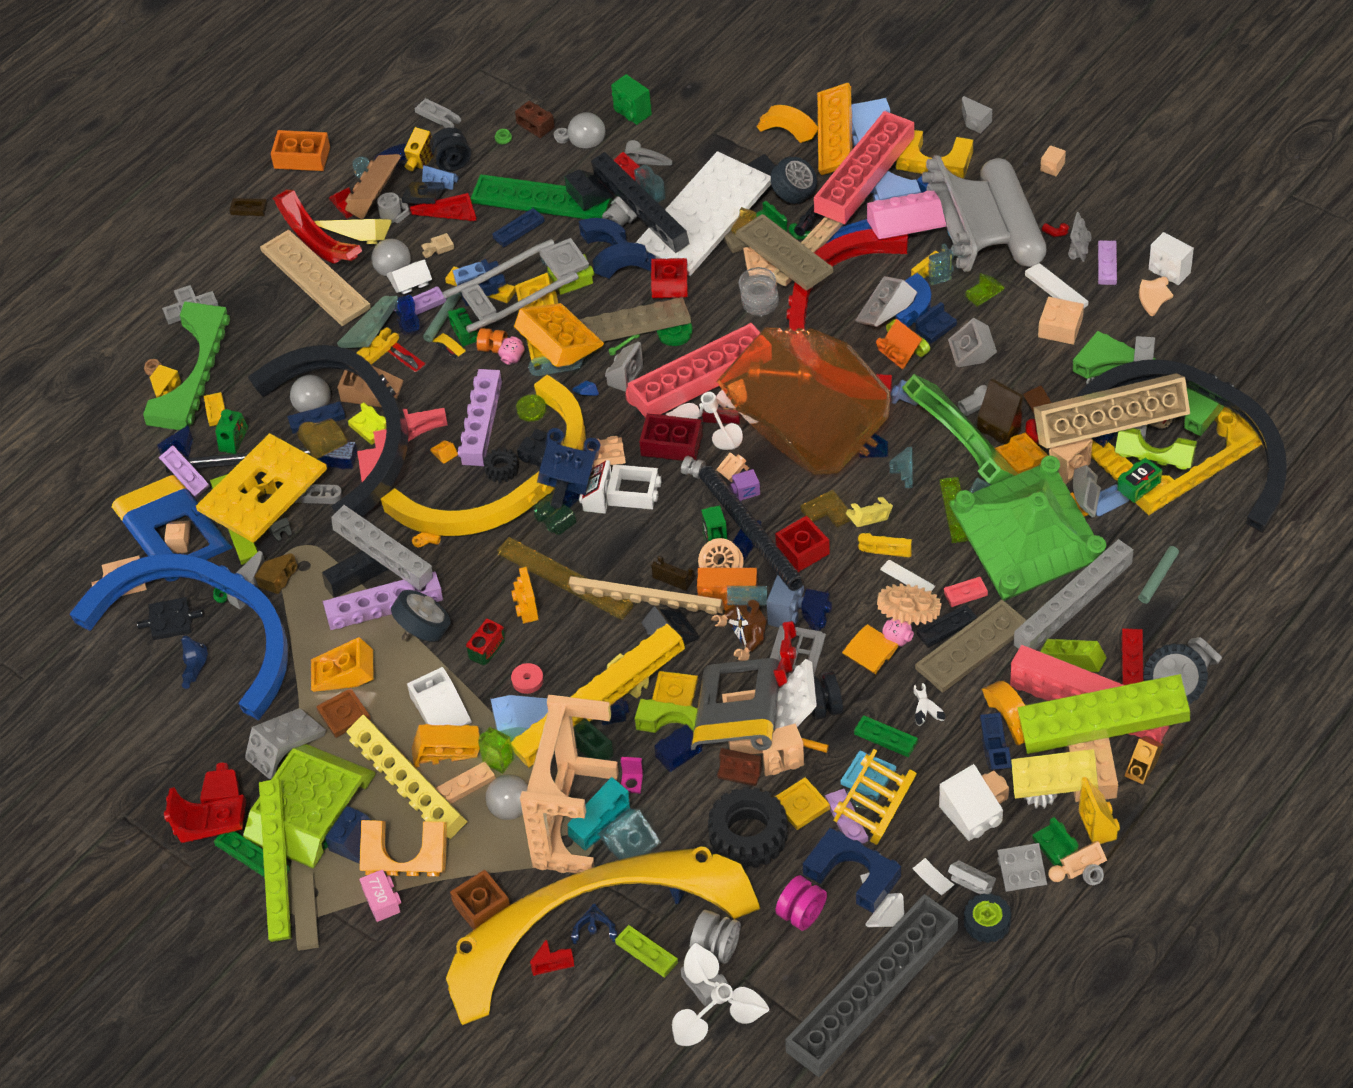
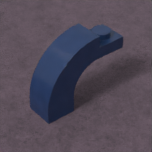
M629 242L615 244L601 251L593 259L594 273L609 279L618 269L630 265L651 271V259H656V256L646 252V247L643 244Z

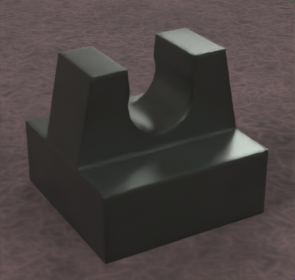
M287 518L273 523L268 528L271 536L277 542L282 540L281 532H285L287 537L292 535Z

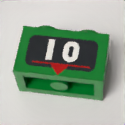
M1145 457L1119 476L1117 490L1135 503L1161 483L1162 470Z
M720 505L701 510L703 534L706 543L719 538L727 539L726 521Z

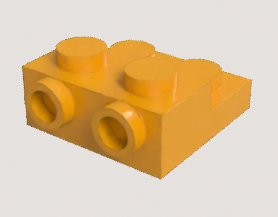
M527 567L519 568L520 576L517 577L516 582H513L515 590H512L511 593L513 601L518 603V605H515L517 617L521 616L524 624L537 621L538 615Z

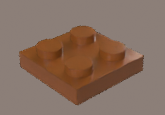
M351 688L316 706L318 713L335 738L346 733L362 715L371 720L370 715Z

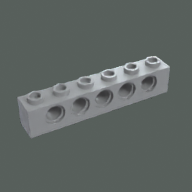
M343 505L331 517L335 532L418 590H421L433 578L432 565L347 506Z

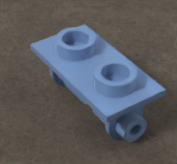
M423 165L422 182H444L445 188L453 190L454 182L457 183L458 176L455 173Z

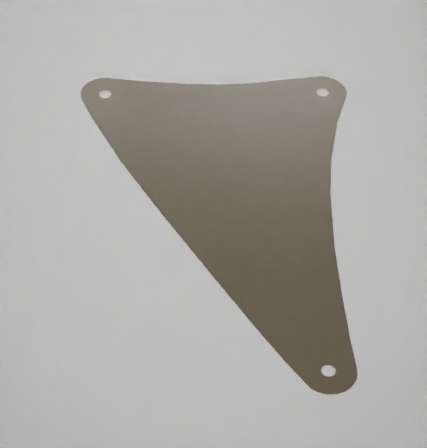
M313 545L298 546L284 554H293L297 565L302 561H308L311 564L307 571H300L297 568L295 573L288 579L286 586L282 588L298 688L299 708L326 729L325 736L306 744L375 771L376 775L366 789L359 787L347 806L366 814L372 821L386 822L385 848L388 855L394 861L399 863L409 862L419 854L422 848L423 822H426L421 817L423 812L420 809L416 811L409 804L411 800L408 796L404 798L398 793L397 789L399 787L396 784L391 785L384 778L387 774L384 771L380 773L373 766L375 762L372 759L369 761L361 754L363 749L360 746L356 748L349 741L351 737L347 732L337 738L334 737L318 713L316 706L350 688L313 692L311 690V659L358 637L373 649V680L351 689L370 715V721L412 764L411 748L418 726L426 723L410 698L407 683L443 667L472 723L467 725L478 726L481 747L477 758L453 762L451 759L439 760V764L435 765L432 762L421 763L417 769L436 788L485 761L494 773L495 778L507 774L515 775L523 779L527 785L529 784L533 765L528 768L514 753L511 743L500 745L493 713L416 636L412 635L409 641H404L402 635L406 630L396 622L392 614L340 629L330 630L323 601L332 599L333 596L324 585L322 572L338 564L337 561L321 548ZM361 584L340 596L363 591L366 588ZM489 784L455 801L451 805L468 822L451 839L448 837L446 839L445 873H440L439 877L427 876V872H419V876H406L407 872H399L398 876H390L394 885L391 888L392 891L396 892L441 880L473 876L483 870H486L487 873L533 868L523 815L512 820H503L495 817L489 811L485 801V794ZM568 816L563 818L561 837L568 835L567 824L572 819ZM573 841V844L566 847V849L572 855L588 857L593 850L594 844L585 851ZM328 847L323 850L324 853L314 868L292 860L287 877L290 913L295 915L293 875L313 873L314 887L319 891L318 896L315 898L317 917L366 902L367 899L359 880L367 876L365 875L366 871H360L359 863L329 851Z

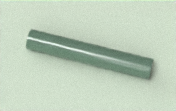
M460 293L447 298L424 333V340L427 342L433 341L448 318V311H452L461 298Z
M1168 547L1138 596L1141 602L1147 604L1151 600L1179 554V550L1176 547Z

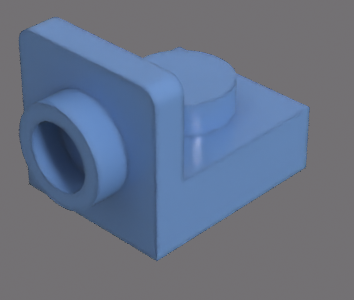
M901 380L897 386L895 385L892 388L891 403L896 404L901 399L916 406L918 403L902 389L906 381Z

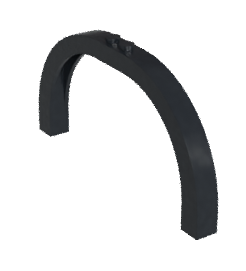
M329 345L309 346L290 351L271 360L248 376L262 397H265L284 382L302 373L322 368H335L349 371L362 378L379 401L386 419V439L380 458L371 473L358 487L331 506L336 513L345 505L363 517L389 491L399 475L405 460L408 446V427L404 412L394 397L396 392L391 385L387 387L386 384L389 382L383 374L379 376L367 360L346 348Z
M1157 359L1129 362L1107 370L1089 382L1077 394L1076 397L1177 373L1185 377L1187 388L1238 414L1257 434L1267 459L1268 473L1264 490L1247 516L1246 521L1247 525L1264 533L1276 513L1283 495L1287 461L1284 444L1277 427L1266 411L1248 395L1236 389L1231 383L1219 380L1212 373H1206L1180 362Z

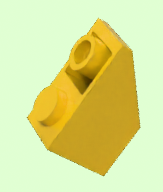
M158 365L150 376L156 398L173 391L181 384L178 371L162 365Z

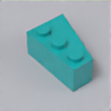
M611 777L585 805V818H572L567 824L568 836L586 851L630 815L629 791Z

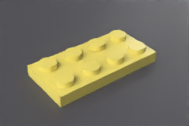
M1094 749L1011 759L1015 799L1081 791L1083 777H1087L1099 789Z

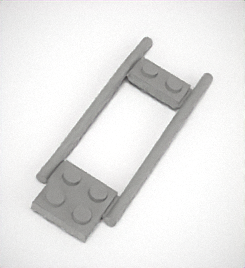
M571 238L555 245L554 241L550 239L526 250L473 280L442 292L444 298H448L462 292V296L480 320L466 326L467 332L470 333L510 315L565 284L577 280V272L587 269L589 263ZM540 252V256L558 280L496 313V309L478 284Z

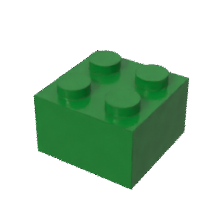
M627 74L611 84L613 108L617 113H620L636 125L652 115L649 89Z

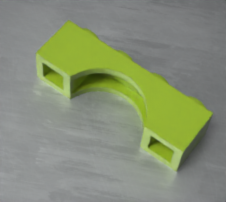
M1130 428L1118 432L1115 453H1119L1122 457H1138L1139 460H1143L1146 457L1148 460L1157 461L1160 465L1172 464L1176 465L1179 469L1191 468L1193 464L1197 441L1177 438L1169 447L1155 448L1143 439L1140 429Z
M640 699L635 716L636 730L656 733L666 724L680 723L689 727L694 733L697 708L675 705L674 703L657 702L652 699Z

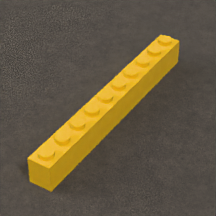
M668 624L664 625L662 628L657 629L649 638L641 641L632 651L627 652L616 663L611 664L603 673L595 676L587 685L579 688L571 698L610 702L611 706L683 651L685 647L682 637ZM547 714L510 742L514 753L528 768L535 762ZM572 717L574 733L592 719Z

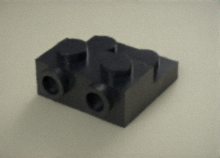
M535 429L530 438L525 437L517 449L518 458L525 463H531L540 468L546 450L547 432Z

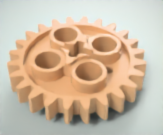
M901 583L899 586L892 584V588L886 586V589H881L877 600L878 609L881 610L882 614H887V618L893 617V621L900 620V623L907 621L909 625L911 622H914L916 625H919V622L926 624V621L932 622L933 619H937V616L940 615L941 603L940 599L936 598V594L931 595L932 591H925L924 587L919 589L918 585L911 587L910 584L904 586Z

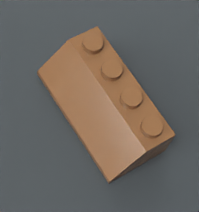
M399 154L378 155L375 161L371 160L367 167L368 172L364 171L360 177L361 183L357 182L352 190L354 194L350 193L345 201L348 203L345 210L363 220L391 177L401 156Z

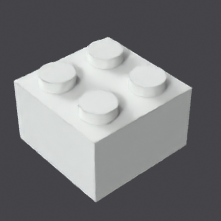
M1163 232L1151 244L1149 270L1179 285L1191 273L1194 248Z

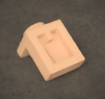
M729 453L716 470L732 482V475L740 473L743 468L747 471L749 467L745 465L746 460L739 454L734 456L732 453Z

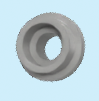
M559 128L555 130L554 139L558 143L568 142V129Z
M1089 864L1085 867L1083 879L1087 884L1097 885L1103 880L1104 873L1099 865ZM1094 871V876L1090 877L1091 872Z

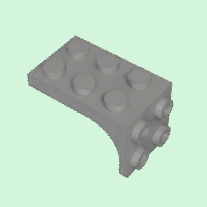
M298 708L253 726L245 758L268 779H272L279 762L292 748L325 736L326 729L302 709Z

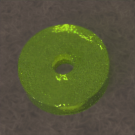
M538 395L522 397L516 405L517 414L522 420L528 422L541 419L546 413L544 399Z

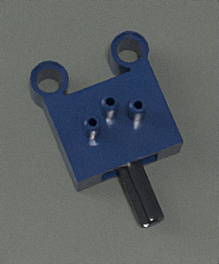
M552 428L548 431L546 450L537 483L555 487L550 503L553 509L561 508L566 490L585 495L594 461L599 457L601 444L598 439H586L583 450L563 446L564 433L560 429Z

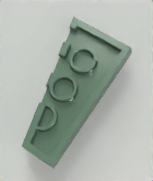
M382 297L337 342L338 346L342 348L369 347L400 302L398 297Z

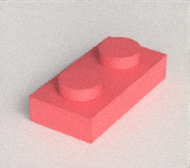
M977 577L945 587L944 594L950 606L954 607L988 596V590L981 577Z

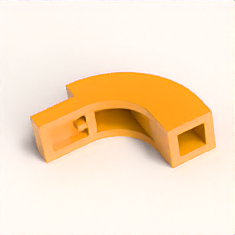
M786 105L771 106L768 112L761 116L760 122L757 125L760 132L772 127H782L790 131L799 143L812 139L818 130V126L809 116L796 108Z
M998 681L982 688L988 706L996 708L1004 717L1015 744L1020 745L1024 743L1017 707L1025 706L1017 692L1004 681Z

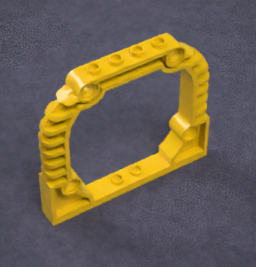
M1224 407L1215 418V421L1217 422L1216 431L1218 435L1226 437V448L1213 457H1208L1200 465L1192 467L1190 471L1176 480L1170 476L1162 475L1161 483L1135 503L1150 515L1256 449L1262 443L1252 427L1238 414ZM1103 435L1091 438V458L1095 459L1097 464L1102 466L1107 473H1110L1112 478L1118 481L1119 476L1123 472H1127L1132 468L1133 464L1125 457L1120 456L1119 453H1115V448Z

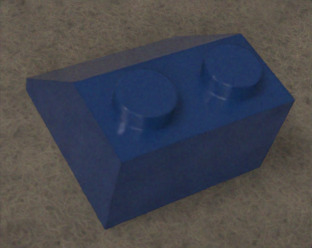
M346 806L325 837L329 851L360 864L361 820H372L366 814Z

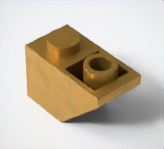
M289 553L265 561L254 576L259 588L279 594L281 589L286 586L290 576L297 569L298 565L294 555Z
M1147 736L1140 738L1124 776L1144 784L1157 764L1164 744Z

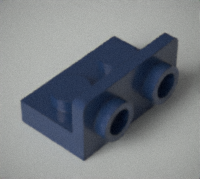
M940 302L924 315L917 318L916 333L932 344L957 325V320L944 311V304Z

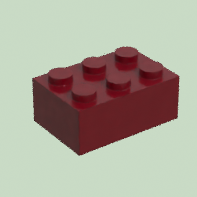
M647 413L639 441L641 456L681 461L686 456H690L696 460L703 435L702 419Z

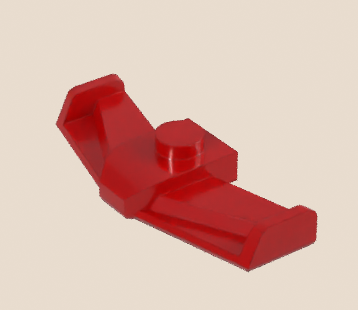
M792 621L782 624L784 640H782L780 647L781 660L777 670H773L779 687L787 683L786 673L792 672L794 659H796V649L791 645V639L796 636V629Z

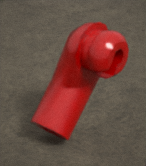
M1047 223L1042 227V231L1052 237L1065 236L1068 234L1069 226L1065 223L1060 224L1059 228H1054Z
M1029 419L1026 422L1025 433L1036 444H1039L1036 420Z

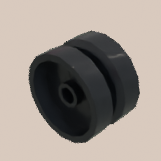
M450 127L444 128L436 132L430 139V151L436 165L441 170L448 172L460 170L470 161L471 149L461 130Z
M823 672L820 681L813 675L817 705L811 712L813 719L825 718L827 710L832 716L842 714V697L834 672Z

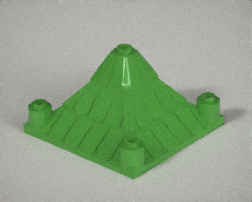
M1046 456L1042 459L1039 466L974 493L966 490L960 491L956 498L950 501L951 509L1003 601L1089 566L1105 551V540L1100 536H1094L1090 526L1058 472L1060 462L1054 456Z

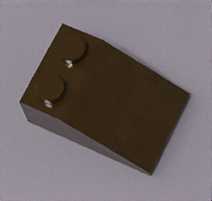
M991 379L978 414L977 429L995 438L998 442L1008 444L1011 437L1021 433L1023 395Z

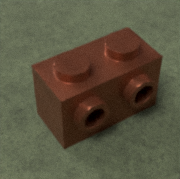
M531 101L526 102L515 111L516 123L539 138H542L555 128L553 115Z

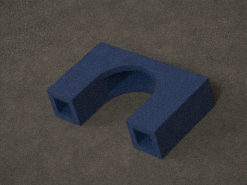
M829 828L804 861L803 875L821 884L837 864L845 861L861 863L868 869L870 874L856 892V904L874 913L901 878V866L895 860L885 858L878 851L865 847L860 841L850 839L843 832Z

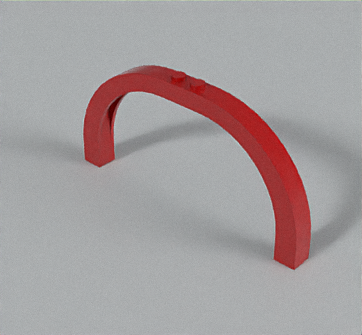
M873 229L856 231L826 243L814 253L832 267L846 259L859 255L873 253L907 254L908 234L878 239ZM795 282L793 294L789 295V306L791 308H787V319H789L790 343L798 363H804L805 366L812 367L813 379L837 393L859 399L890 401L892 375L859 373L841 368L823 358L813 348L804 329L809 295L813 287L806 291Z

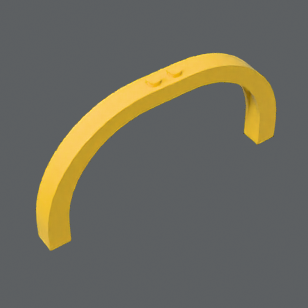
M546 375L534 384L536 396L556 410L566 422L567 430L563 446L583 450L586 434L579 404L565 386L549 375ZM537 472L505 497L490 504L468 510L445 511L431 509L415 503L395 488L383 496L381 502L384 512L413 530L441 536H460L487 531L515 519L537 504L546 495L550 494L555 487L537 483L539 474Z

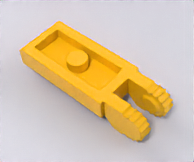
M388 327L384 328V330L380 331L379 336L377 335L369 347H363L357 354L372 365L391 349V346L399 340V335L397 333L391 335V329Z
M862 533L858 536V548L863 552L911 557L912 555L911 539L872 536L870 533Z

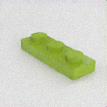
M630 925L615 939L618 946L664 978L678 964V959Z

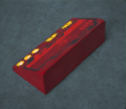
M718 407L717 413L723 424L734 423L740 425L742 409ZM703 410V422L718 423L714 413H708Z

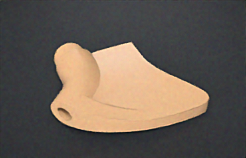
M1164 276L1151 281L1142 279L1139 288V298L1150 316H1154L1164 302L1173 298V294L1166 287L1169 281Z

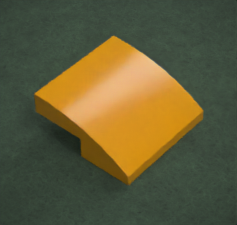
M1026 433L1013 436L1008 444L995 448L1018 474L1037 467L1041 464L1042 459L1048 456Z
M867 624L857 633L842 653L876 675L885 660L889 661L899 645L886 639L884 634Z

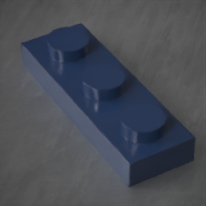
M532 208L492 234L493 239L504 248L545 222L544 217Z
M340 401L287 416L293 434L346 419Z

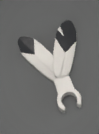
M922 683V691H918L916 685H914V694L919 700L915 714L916 724L921 726L925 722L927 712L935 719L944 721L945 714L942 709L927 699L925 684Z

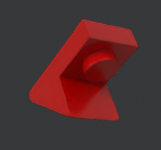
M349 187L329 197V200L347 219L353 216V214L345 210L348 204L345 201L351 193Z
M545 940L530 961L532 974L535 976L574 967L571 948L566 950L559 949L556 952L550 953L548 942Z

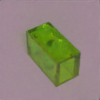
M489 727L486 732L480 735L478 740L482 762L485 761L490 768L503 774L514 760L510 737Z

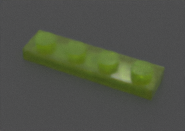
M959 478L939 479L951 542L969 541L949 505L950 501L954 500L961 491Z

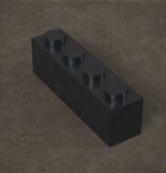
M360 551L322 572L326 589L333 598H336L389 569L364 551Z

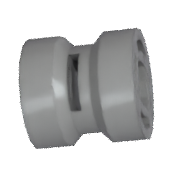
M686 456L682 462L681 473L685 475L691 474L694 478L700 479L699 473L706 466V463L703 460H694L693 457Z

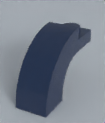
M588 218L578 221L580 234L587 244L598 241L606 242L610 245L628 243L625 230L614 221L604 218Z
M1001 712L980 715L982 742L989 769L1012 768L1009 747L1006 746Z

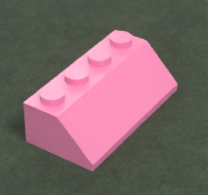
M925 191L923 193L892 197L891 199L867 203V221L878 239L946 227L941 201L935 191Z

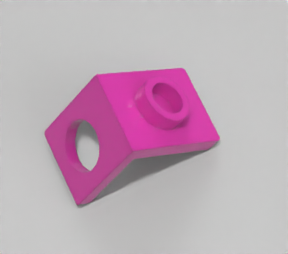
M621 757V785L629 793L640 794L643 779L642 759ZM633 779L637 781V785L634 788H629L626 786V782Z

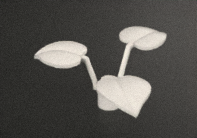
M741 379L726 386L717 396L712 392L704 393L701 396L700 411L697 405L686 403L666 413L667 416L693 419L701 417L703 409L708 413H714L721 429L714 432L712 436L713 444L722 450L738 448L743 440L741 428L734 423L724 427L717 409L718 404L723 408L726 406L728 408L743 406L747 401L744 382Z
M697 943L693 944L686 954L684 972L686 977L694 984L704 980L706 984L713 986L714 989L711 992L713 1001L698 1015L690 1009L681 1010L675 1015L672 1021V1030L675 1042L681 1046H691L704 1039L708 1031V1025L700 1018L716 1003L722 1004L728 1000L732 1004L730 1007L732 1017L742 1024L754 1022L769 1011L766 1002L753 990L739 987L733 991L731 986L726 983L719 985L718 982L709 981L708 979H712L717 975L719 963L714 954Z

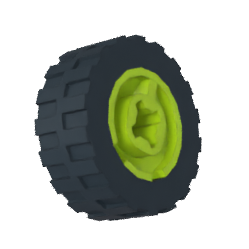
M984 893L968 901L964 912V927H966L967 933L972 938L980 942L990 943L1004 938V935L1009 932L1011 926L1010 907L1000 896Z

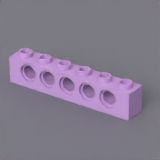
M478 369V374L474 377V390H471L470 394L471 404H468L467 407L468 418L464 420L465 432L461 434L462 446L458 447V457H461L462 465L484 466V458L487 455L502 385L500 370Z
M432 572L433 578L421 590H418L405 580H400L323 601L330 630L340 629L392 614L391 606L403 590H415L431 597L436 602L442 601V591L436 572Z

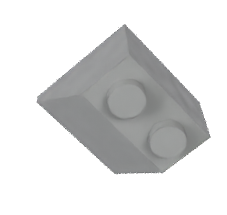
M975 318L971 319L948 339L957 367L985 363L997 353L989 326Z
M640 342L623 348L619 355L615 356L613 364L607 368L605 373L607 386L626 392L628 383L637 378L643 369Z

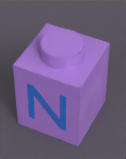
M753 469L732 475L730 488L740 501L760 495V483Z

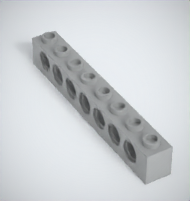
M1119 539L1015 630L1014 646L1018 649L1021 645L1034 650L1039 648L1132 564L1133 549Z

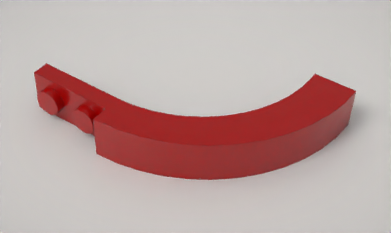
M286 189L273 197L281 214L296 235L324 260L331 263H337L341 259L351 261L362 252L360 245L342 243L328 236L306 212L294 190Z

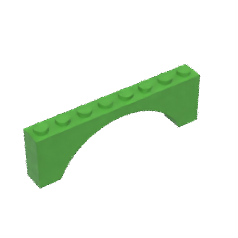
M185 301L180 313L182 326L194 335L200 345L198 361L190 376L179 387L163 396L148 400L143 413L145 423L148 426L189 431L190 425L194 423L195 411L200 406V397L204 395L205 383L209 381L210 369L214 367L215 355L219 353L220 341L225 335L224 329L230 321L226 307Z
M1097 331L1073 359V372L1091 379V377L1099 376L1119 365L1134 362L1135 349L1111 338L1107 334ZM1187 388L1190 414L1185 415L1184 428L1201 436L1223 410L1224 406Z
M915 374L912 375L902 389L915 402L944 424L964 444L979 465L978 472L989 484L993 485L1018 475L937 385Z

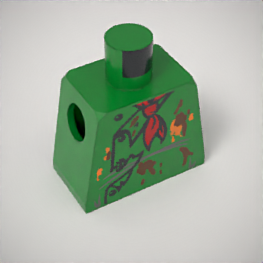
M229 409L221 412L220 420L215 429L218 450L220 452L237 453L248 430L242 413Z

